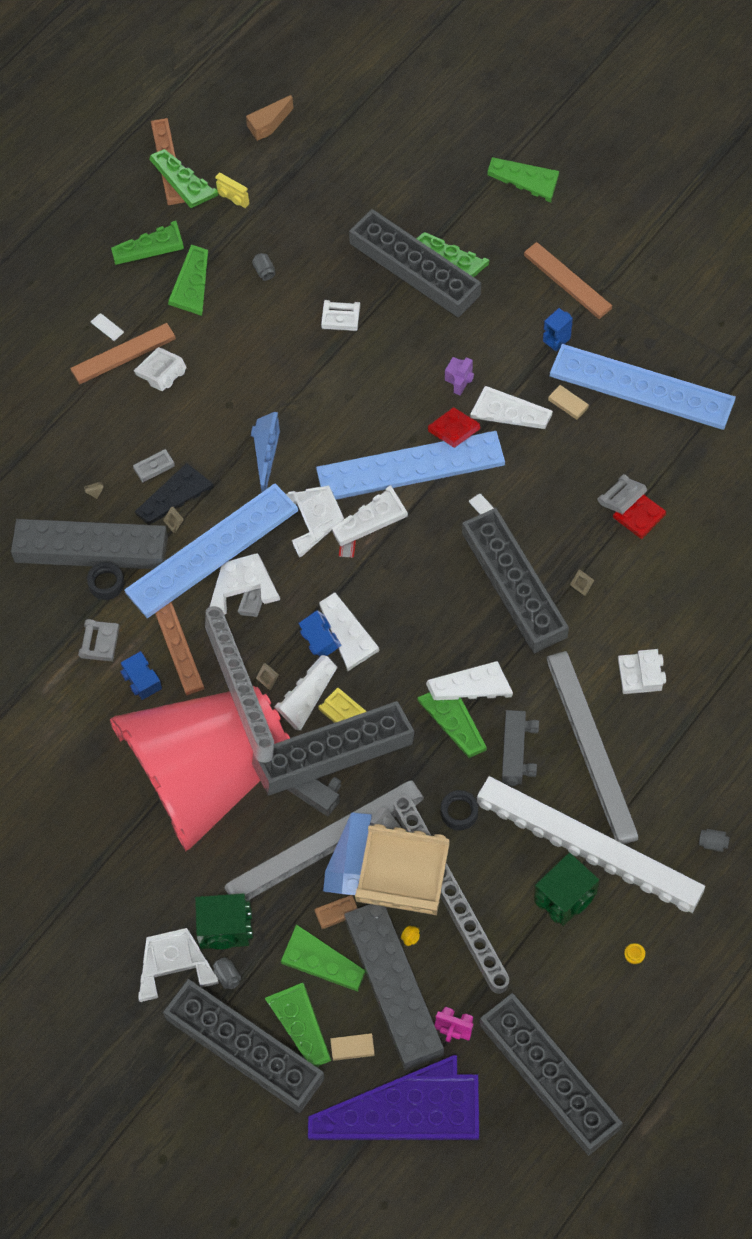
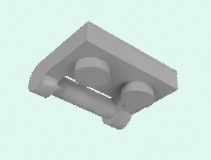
M623 474L619 481L604 495H600L597 500L602 506L623 514L647 491V488L644 484L631 480Z
M91 619L85 620L84 627L86 629L82 648L79 649L78 656L85 659L113 661L120 628L119 624L96 622ZM93 630H98L95 649L90 651Z

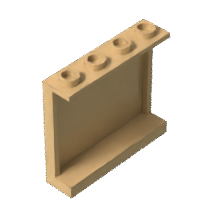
M380 824L368 826V837L361 874L355 894L356 902L437 915L449 850V839L440 834L428 836L421 831L410 833L406 832L403 828L397 827L394 830L387 829L384 825Z

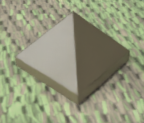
M102 482L85 486L84 490L87 494L98 499L103 489Z
M171 507L163 521L173 533H176L184 519L174 507Z
M579 569L570 585L586 596L594 580Z
M264 663L256 679L271 690L279 674Z

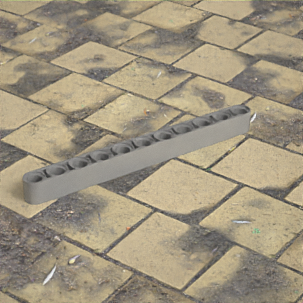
M216 606L206 609L205 628L254 756L259 762H269L273 759L274 739L222 609Z
M566 651L547 656L549 669L616 841L622 844L637 841L638 834L569 655Z
M408 781L352 813L372 814V819L382 806L387 808L393 817H396L393 808L394 800L398 795H408L414 805L419 804L424 797L415 783ZM399 803L397 805L400 809L408 807L406 803ZM351 814L226 884L225 890L228 894L245 893L246 900H250L333 853Z
M406 794L398 795L394 800L393 810L402 828L406 832L414 833V831H421L431 836L411 798ZM399 803H406L408 807L400 809L397 805ZM415 820L417 825L409 826L407 821ZM446 863L444 872L446 877L443 878L440 897L490 989L495 993H503L509 984L508 974ZM452 889L456 894L448 896L445 894V891ZM456 907H463L465 912L458 914L454 909ZM471 924L475 927V930L468 932L464 926ZM481 942L485 948L478 950L474 947V944ZM491 960L495 966L488 968L484 965V962ZM501 978L505 984L497 986L494 983V979Z

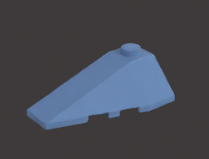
M273 412L257 419L256 426H253L251 436L254 437L261 492L265 491L268 486L280 434L278 412Z
M351 812L326 868L324 892L347 895L356 894L368 837V826H371L372 814Z

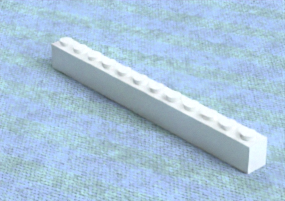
M490 776L477 796V803L481 808L488 811L492 810L500 818L509 819L518 827L531 830L537 837H544L550 840L553 845L568 849L574 856H582L588 863L603 867L609 874L621 876L625 882L629 884L634 883L640 886L643 891L658 895L662 901L671 902L684 912L689 911L693 913L704 893V885Z

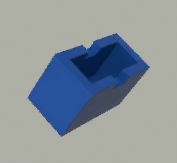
M558 308L544 321L545 332L543 333V342L555 351H558L562 344L571 339L573 318L568 312Z
M318 610L299 623L302 628L300 632L309 641V649L314 655L320 657L321 655L328 656L342 646L334 632L331 634L329 631L331 625L326 616Z
M140 651L121 662L123 670L120 672L125 681L129 680L132 684L130 688L134 695H139L141 700L161 690L162 687L159 678L153 669H149V663Z

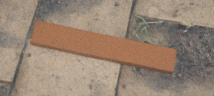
M168 118L151 121L157 152L165 149L176 158ZM162 175L168 205L184 203L185 201Z
M536 242L524 252V256L598 319L612 309V305L539 243Z
M165 323L72 367L71 372L80 385L175 340V335L169 325Z
M170 602L155 614L187 696L204 690V686L172 602Z

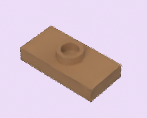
M350 895L316 908L314 912L321 929H325L345 921L344 914L358 908L353 896Z

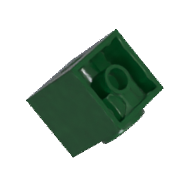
M569 852L535 885L534 902L540 909H545L555 923H560L564 926L575 915L584 911L593 901L598 891L599 879Z
M245 893L195 897L196 932L200 949L223 950L232 947L249 946V939H253L251 920H249L252 919V909L250 907V900H246Z

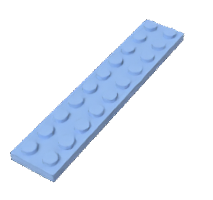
M565 344L561 345L550 372V377L722 430L725 429L736 398L735 396Z
M497 431L472 435L455 448L442 441L318 466L316 469L320 487L330 486L335 499H341L385 490L390 485L392 488L504 466L505 460Z
M273 484L124 591L145 617L149 618L298 512V507L276 484Z

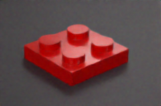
M454 407L428 426V432L454 448L480 429V423Z
M643 494L623 514L615 512L613 518L640 539H643L666 515V511Z

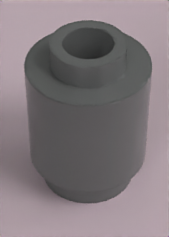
M262 253L257 254L252 261L257 274L264 281L272 279L275 276V268L269 256Z
M701 830L699 846H704V849L723 852L724 848L728 849L730 837L726 836V832Z
M225 957L214 963V973L224 989H234L239 985L241 976L231 960Z

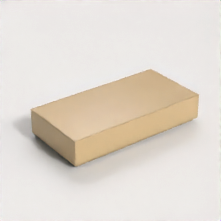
M561 385L548 398L550 402L576 420L589 407V404Z
M372 1033L330 1038L333 1061L375 1056Z

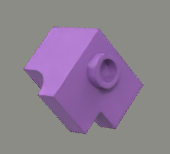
M453 357L445 370V381L453 384L454 393L458 395L462 394L467 383H471L474 377V373H472L473 360L467 357L465 360Z

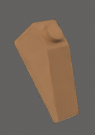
M291 95L246 116L247 127L257 141L271 135L292 111L293 97Z

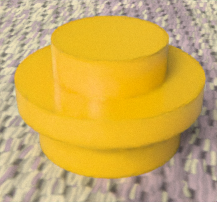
M411 926L404 929L401 940L404 941L405 945L410 946L419 940V929Z
M633 943L626 947L624 955L629 963L639 964L645 958V950L641 945Z

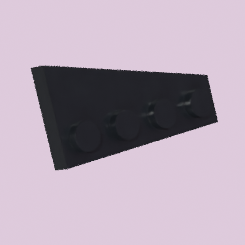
M186 463L135 511V514L146 524L151 525L166 516L171 507H182L188 500L201 496L200 493L213 489L214 485Z

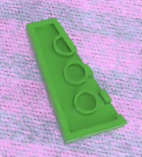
M165 149L150 155L149 160L190 208L218 196L217 189L209 187L207 185L208 182L203 178L200 180L196 177L190 168L183 167L181 161Z
M492 157L488 175L507 184L510 182L516 185L518 189H526L532 195L542 196L546 201L551 202L559 171Z
M176 221L171 222V225L164 228L161 226L157 228L156 232L149 235L147 233L142 234L135 241L131 239L111 248L115 265L184 249Z
M426 232L416 238L472 277H475L489 265V259H480L476 257L475 253L470 251L466 253L459 250L460 247L454 244H445L444 240Z
M191 245L168 305L202 316L208 250Z
M430 692L417 697L418 702L468 758L486 751L487 747L461 697L455 700H433Z
M296 925L281 960V964L357 992L365 975L364 969L298 925Z
M304 983L265 998L308 1062L317 1067L331 1061Z

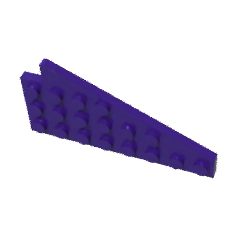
M453 1055L309 1116L308 1140H479L478 1075H457V1055Z

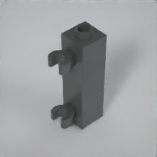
M506 710L502 783H506L509 786L522 784V775L536 777L537 764H523L525 731L538 733L539 721H525L526 711Z
M334 777L327 787L314 779L287 790L329 817L340 803L339 794L336 792L341 788V781Z

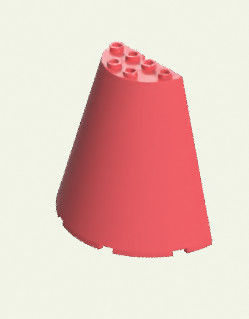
M253 686L274 739V744L290 739L289 735L284 733L279 713L276 709L272 710L270 707L271 702L266 694L262 695L260 689ZM230 691L118 715L110 719L111 727L120 742L122 740L127 741L157 791L167 814L172 819L171 823L176 836L185 851L194 846L260 781L252 765L253 750Z

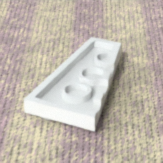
M485 386L470 414V418L545 429L552 416V410Z
M390 485L384 493L375 496L368 505H363L353 516H348L332 528V533L339 545L343 546L408 517V513Z
M336 593L319 602L323 614L331 625V632L336 634L342 645L339 647V652L344 660L347 671L379 652L377 644Z
M321 655L309 668L307 675L298 680L297 686L292 691L286 693L285 699L281 703L278 702L275 705V709L295 730L302 729L337 669V666L328 656Z
M498 661L430 679L426 683L433 700L459 699V697L476 699L482 696L496 698V696L512 697L513 695Z

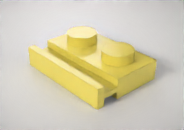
M219 172L215 177L217 179L216 185L219 195L232 200L236 205L246 208L249 205V196L246 192L248 188Z
M339 688L319 706V710L334 723L366 712Z

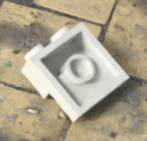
M158 347L134 372L136 376L147 380L150 386L163 391L165 388H170L173 381L185 373L187 367L181 357Z
M658 649L638 651V654L618 656L623 694L662 691V686L666 683L665 672H661L660 666H663L662 654L658 655Z

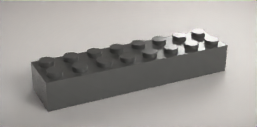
M373 209L349 231L350 244L458 318L481 295L480 281Z
M497 508L463 522L462 534L532 652H539L568 638V625Z
M16 519L11 553L15 563L95 566L98 563L109 562L117 565L119 568L154 569L165 561L168 535L166 526Z
M398 701L278 742L274 744L273 759L269 762H259L253 753L252 765L269 796L412 745L414 730Z
M369 904L345 913L346 926L404 1070L444 1056L443 1045L386 907Z
M189 979L163 1012L168 1022L299 1113H301L325 1079L323 1071Z
M513 993L480 1018V1027L588 1156L621 1130L623 1124Z

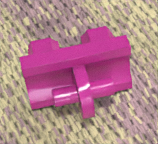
M444 1007L442 1012L438 1011L434 1026L437 1030H440V1033L447 1035L446 1042L450 1043L452 1037L459 1040L460 1038L470 1040L474 1025L472 1023L473 1016L462 1014L461 1019L454 1017L455 1011L448 1007Z

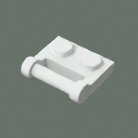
M324 300L322 329L357 331L360 302L352 304Z

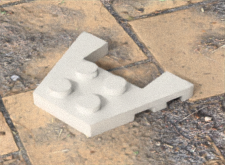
M330 486L306 489L303 492L292 491L286 494L295 505L298 504L309 529V533L292 540L299 557H302L326 536L332 528L344 520Z
M258 553L228 561L221 566L210 607L216 606L221 608L225 615L227 614L226 597L261 588V600L264 604L280 600V596Z
M187 928L147 937L141 987L138 996L140 1002L158 998L155 977L188 969H197L201 988L219 984L217 976L212 971Z

